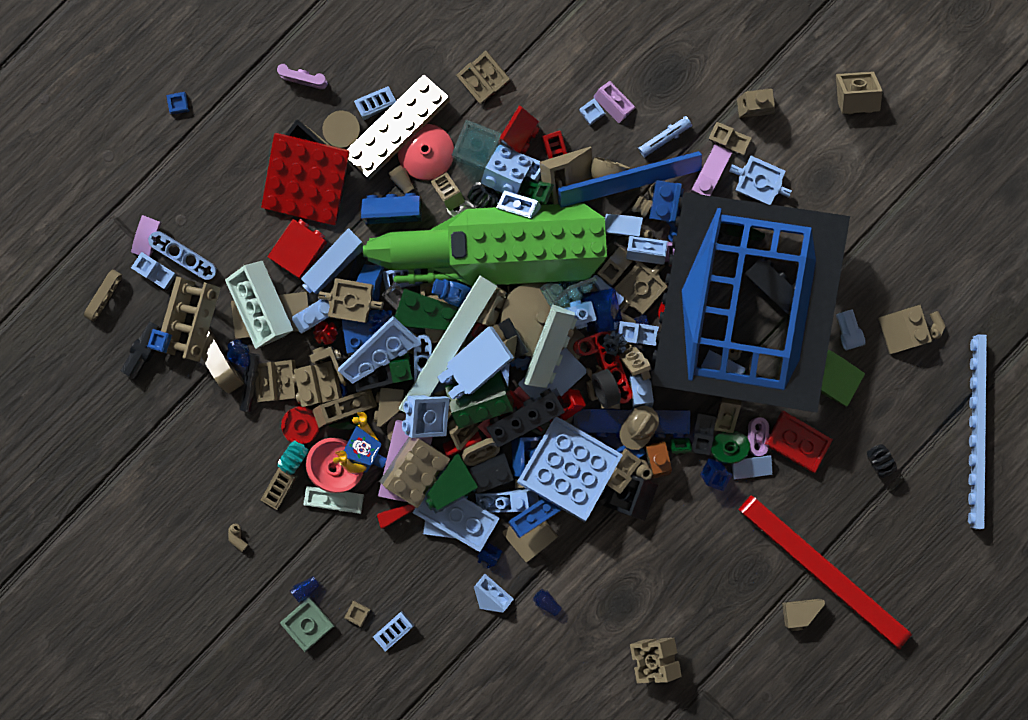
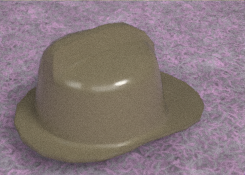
M639 406L629 414L620 430V440L626 448L638 450L649 442L659 425V417L656 411L648 406Z

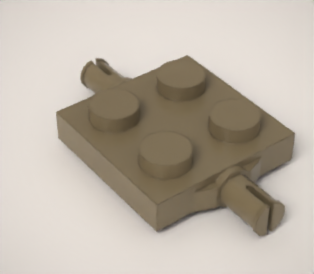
M639 261L614 288L624 298L622 304L616 310L624 313L630 306L643 315L667 288V285L658 275L666 266L663 264L658 269L661 264H657L651 269Z
M335 278L334 287L330 293L320 291L319 295L323 296H318L319 300L329 301L328 317L367 323L371 308L382 310L383 307L381 306L384 305L383 302L373 301L374 285Z

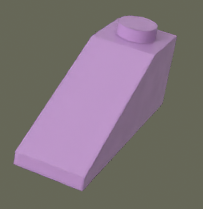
M715 143L690 193L710 196L732 152Z

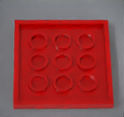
M275 133L261 208L336 225L350 150Z

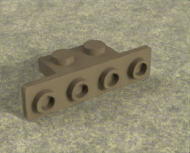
M627 342L624 346L626 350L623 354H618L619 358L633 376L639 374L643 380L651 378L649 373L651 366L648 359L644 358L643 353L633 343Z

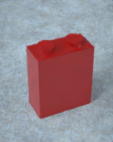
M293 219L267 257L301 279L308 272L327 242L323 239L325 235L317 230L312 232L308 229L309 225L301 219L298 222Z

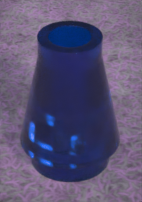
M312 576L294 585L290 592L300 603L310 596L319 586V583Z
M540 589L533 597L537 607L551 613L553 616H556L562 609L548 590Z

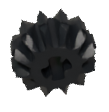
M476 182L471 187L467 195L469 202L475 208L497 207L500 201L499 194L494 189L479 182Z
M879 444L867 451V458L878 476L884 478L897 471V464L886 446Z

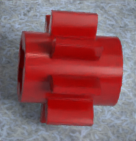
M322 321L315 326V331H313L314 338L318 343L323 341L325 345L331 344L335 341L338 334L337 328L333 322L328 324L327 321Z

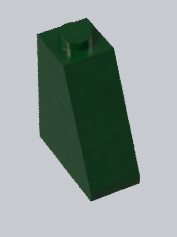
M407 352L390 360L389 365L394 384L402 385L414 382L412 354Z
M459 454L454 456L426 495L427 500L425 502L430 510H434L435 514L472 494L478 488Z

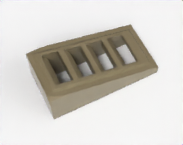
M447 172L431 181V184L449 211L465 202L461 192Z
M278 468L261 501L278 510L297 476L285 473L281 468ZM282 475L283 477L287 478L289 480L288 483L281 480L279 477ZM276 482H279L280 484L284 485V490L275 485ZM274 488L282 494L279 496L272 492V489ZM268 495L278 499L277 503L267 498Z

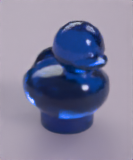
M241 340L231 341L227 345L228 360L242 367L249 366V347L243 344Z

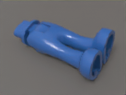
M435 279L432 293L438 295L439 299H443L448 304L460 308L472 288L446 279L443 281Z

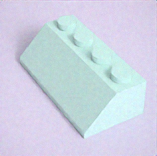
M263 261L244 265L225 279L255 349L276 341L293 331L291 322L285 313L283 304L278 297Z
M552 304L525 374L524 384L547 388L548 383H553L556 375L553 372L554 368L561 363L563 357L560 354L563 347H567L570 339L567 336L570 329H574L577 321L574 318L575 312Z

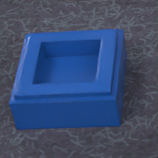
M186 92L166 95L171 115L190 111Z
M153 329L147 347L167 353L172 335Z

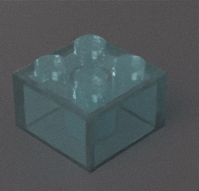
M465 120L452 153L453 159L484 171L498 145H500L499 138L502 133Z

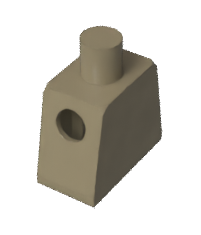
M773 89L743 93L737 99L739 118L775 114Z

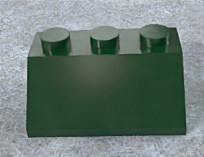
M501 370L473 394H464L459 399H452L448 394L455 386L459 385L457 382L445 386L447 397L450 398L451 413L459 429L513 411L514 399Z

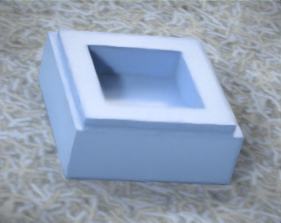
M595 98L579 109V112L589 125L605 115V112Z

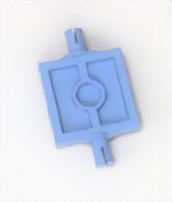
M750 156L743 169L732 164L729 172L739 176L735 192L760 203L771 205L778 193L789 198L792 191L781 186L785 170L753 156Z

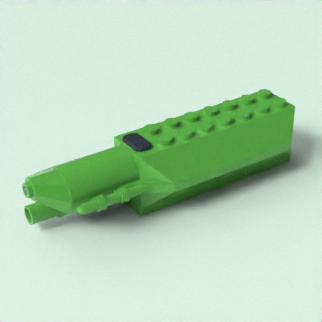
M577 203L562 208L559 204L541 205L540 210L531 219L499 210L496 207L466 209L431 230L390 232L377 238H369L367 245H363V255L368 258V261L390 270H408V275L394 276L393 280L395 283L409 282V284H415V282L427 281L428 283H434L435 279L442 281L446 279L457 280L473 287L479 276L495 285L587 281L605 263L607 258L605 218L584 203ZM414 269H428V274H415Z

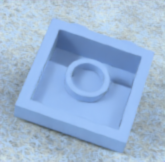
M426 395L408 396L407 401L403 405L406 420L402 422V430L411 438L446 436L450 398L446 396L428 397Z

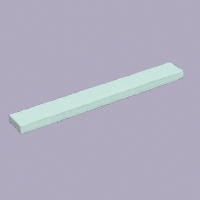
M479 276L399 406V410L405 412L403 405L407 401L408 396L426 395L430 397L439 382L437 377L447 369L448 362L454 358L497 288V285Z

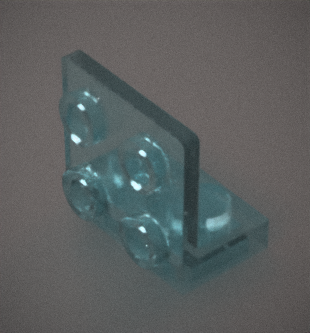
M593 277L577 284L575 281L550 282L543 285L540 290L550 307H552V304L564 307L572 300L573 302L581 300L584 297V293L593 289L592 285L597 281V278Z

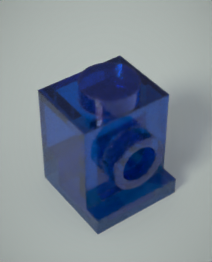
M708 459L700 473L707 486L724 491L732 476L731 473L727 472L722 463L712 459Z

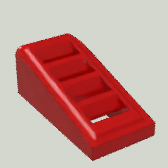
M561 131L541 136L548 159L553 158L554 154L561 152L563 155L567 154ZM558 138V141L549 144L548 140ZM560 145V149L551 151V147Z
M568 389L561 396L567 406V410L558 417L565 421L586 406L579 390Z
M409 504L378 513L377 517L380 528L387 527L413 511L416 507Z

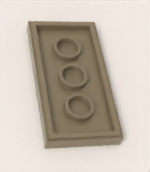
M308 292L278 295L285 313L291 322L292 332H299L292 317L309 307ZM231 301L235 339L250 338L235 302Z

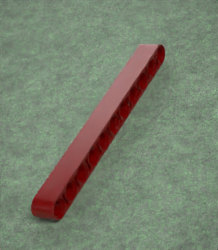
M750 495L738 509L895 647L901 649L912 636L903 625L755 497Z

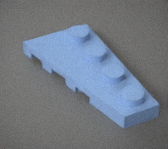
M393 316L338 368V372L353 384L374 372L376 368L390 363V360L397 356H402L413 347L420 346L421 341Z

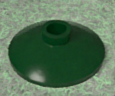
M738 431L733 433L721 432L713 439L711 451L718 461L734 464L747 457L750 451V443L748 438Z

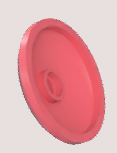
M426 124L398 151V159L411 177L419 180H433L446 173L451 167L454 159V145L446 131L436 125ZM426 146L429 148V150L427 152H423L422 148Z
M327 438L316 443L309 451L306 459V470L309 478L318 488L330 493H343L351 490L359 483L363 473H348L340 464L333 462V458L338 457L335 452L344 451L348 441L340 438ZM333 468L335 472L333 473L329 469Z

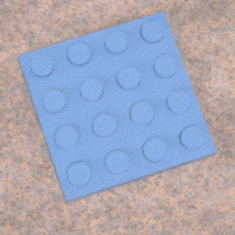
M555 417L517 483L581 521L586 522L623 455L559 417Z

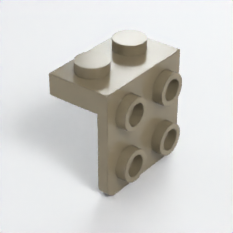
M320 347L313 350L314 354L309 355L312 363L320 364L332 359L341 384L345 386L349 384L348 379L338 372V368L342 365L341 362L344 361L340 351L332 347Z

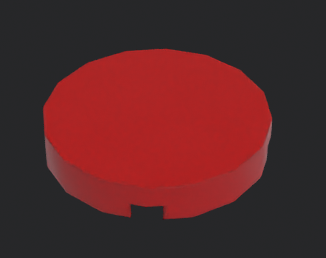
M298 406L285 413L281 423V429L285 438L290 442L297 441L303 445L314 440L320 430L313 411L307 407Z

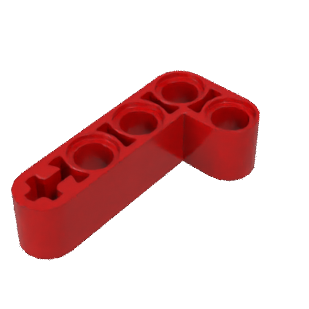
M605 331L597 332L575 341L573 350L577 355L586 356L594 353L602 371L608 369L611 373L614 371L617 373V385L621 384V386H618L619 391L624 393L621 396L620 403L629 402L632 397V391L619 356L610 355L611 362L609 364L606 363L604 357L607 352L598 343L600 335L605 337L607 334H610ZM582 342L587 344L586 352L580 349Z

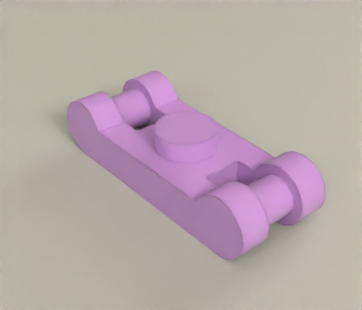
M280 64L277 68V72L283 80L318 89H325L327 87V80L323 74L318 73L313 76L308 71L298 69V71L290 70L285 64Z

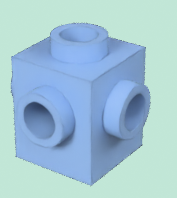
M581 300L570 302V307L564 308L575 312L574 318L577 319L576 329L587 327L588 322L596 320L591 301L581 303Z

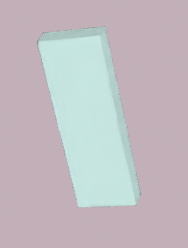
M306 486L304 505L361 514L364 494L351 492L330 493L318 487Z

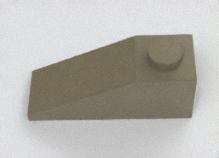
M372 391L358 392L319 405L312 411L320 428L356 415L357 412H364L377 407Z

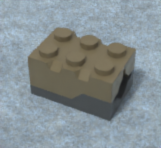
M408 437L379 482L386 489L418 508L424 500L426 492L434 485L436 477L444 470L450 458L424 440Z

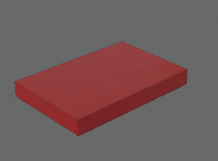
M781 411L764 445L808 471L816 473L833 439L789 413Z

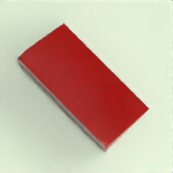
M477 431L461 450H457L452 439L443 444L447 457L458 454L466 448L481 442L482 438Z

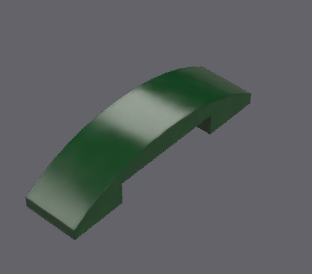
M522 181L518 195L537 200L540 204H546L554 185L546 182L532 183Z

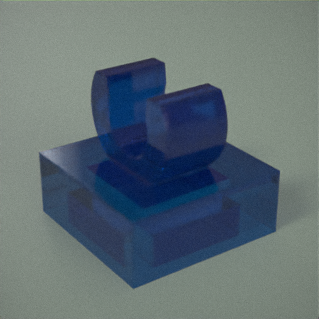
M486 542L477 556L479 557L478 563L484 560L488 563L486 568L489 569L491 566H495L503 551Z

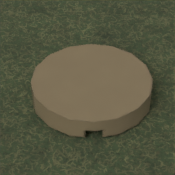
M343 110L335 111L328 115L322 127L323 136L331 146L342 149L349 148L356 142L361 132L360 124L356 117L350 112Z

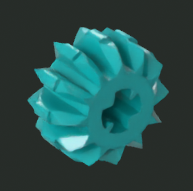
M293 441L278 461V467L285 473L294 474L306 457L308 449L303 444Z

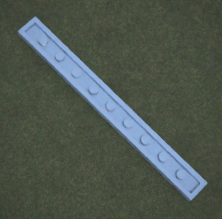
M987 335L973 336L970 342V349L973 351L970 369L973 370L970 379L972 397H970L969 401L970 408H972V416L969 419V425L972 427V435L969 437L972 454L969 456L971 474H969L968 480L969 485H971V493H969L968 502L971 505V513L968 514V522L971 524V528L984 529Z

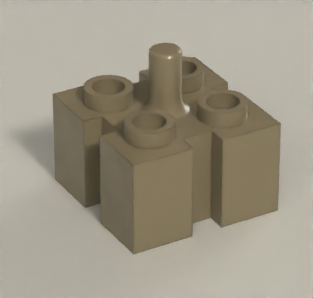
M675 638L644 639L630 644L632 659L637 660V667L634 668L637 683L669 682L682 677L679 661H675L674 658L675 654H677Z

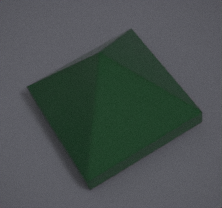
M689 438L670 439L673 454L681 456L692 452Z

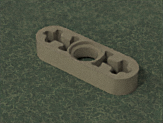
M111 270L86 308L84 317L92 322L99 317L120 283L122 274L115 270Z

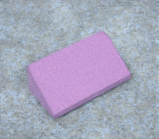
M611 81L598 89L594 95L595 100L618 123L623 121L636 108Z

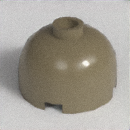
M594 157L591 165V175L595 179L629 170L630 167L618 162H611L605 158Z

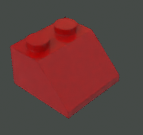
M519 105L499 138L500 145L506 146L517 153L526 154L530 147V144H528L532 137L535 138L540 130L538 128L539 121Z

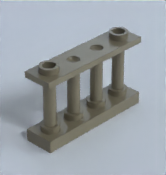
M176 277L161 329L162 332L172 335L167 354L175 356L176 350L184 352L183 358L200 362L221 288L205 282L202 289L194 287L196 282ZM192 295L200 296L197 307L189 306ZM187 313L195 315L192 326L184 324ZM181 332L189 333L187 344L178 343Z

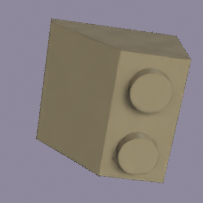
M874 72L836 74L838 104L842 114L880 111L883 91Z
M921 305L878 318L889 354L932 342Z

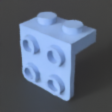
M498 145L485 167L481 184L501 193L507 191L518 195L522 181L530 169L533 159L517 153L506 146Z

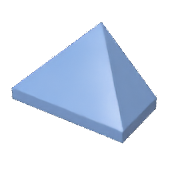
M486 574L474 586L480 609L503 613L514 600Z

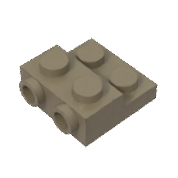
M333 361L294 369L295 374L292 375V380L298 387L296 399L302 407L342 398L338 375Z

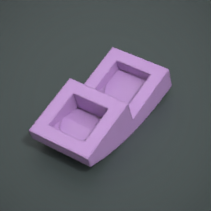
M142 215L131 252L137 255L143 252L151 257L154 248L149 245L148 238L152 233L159 231L162 223Z

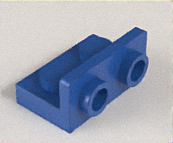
M656 180L649 219L675 222L677 216L680 215L678 203L680 197H683L684 189L681 188V183Z

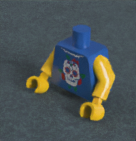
M357 412L359 418L353 417L352 421L354 424L359 425L355 427L344 451L335 452L338 457L333 458V462L340 464L348 473L368 472L372 464L382 469L387 458L378 454L382 444L368 425L367 415L364 412Z

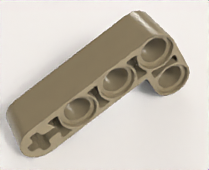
M209 328L201 357L217 384L230 394L242 386L244 380L231 365Z

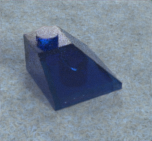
M615 287L579 294L581 303L592 302L596 316L595 321L587 323L588 332L599 333L619 328L620 321L623 320Z

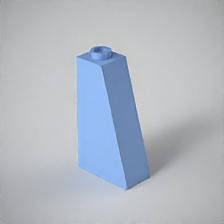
M348 228L301 278L304 282L302 286L309 293L313 291L315 294H318L363 251V242Z

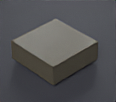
M353 601L344 618L362 627L371 609Z

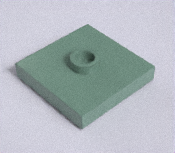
M308 597L280 622L304 652L335 626L311 597Z

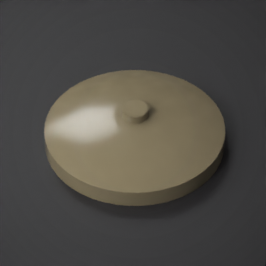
M522 284L506 297L500 310V323L510 318L528 350L523 356L532 358L552 304L566 308L570 307V301L562 291L551 284ZM575 327L568 332L569 342L572 339Z

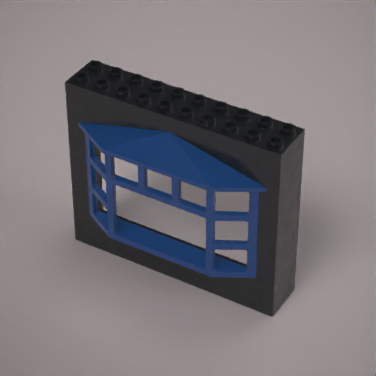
M684 192V197H680L678 206L681 215L677 216L675 228H677L678 232L677 236H673L672 247L675 249L674 255L670 254L669 258L671 274L667 273L665 285L668 287V292L664 293L662 300L665 310L660 313L659 323H661L662 327L661 331H657L656 343L659 344L658 351L654 350L653 354L655 369H651V378H649L652 381V385L817 413L850 216ZM721 223L744 226L740 247L717 243ZM751 227L774 231L770 251L747 248ZM780 232L804 236L800 256L777 252ZM716 250L739 254L735 278L712 275ZM745 255L799 263L784 351L731 342ZM711 281L734 285L729 310L706 306ZM705 313L728 316L724 341L701 337ZM700 344L723 348L719 371L697 367ZM730 349L753 353L750 375L726 371ZM759 354L783 357L780 380L756 376Z

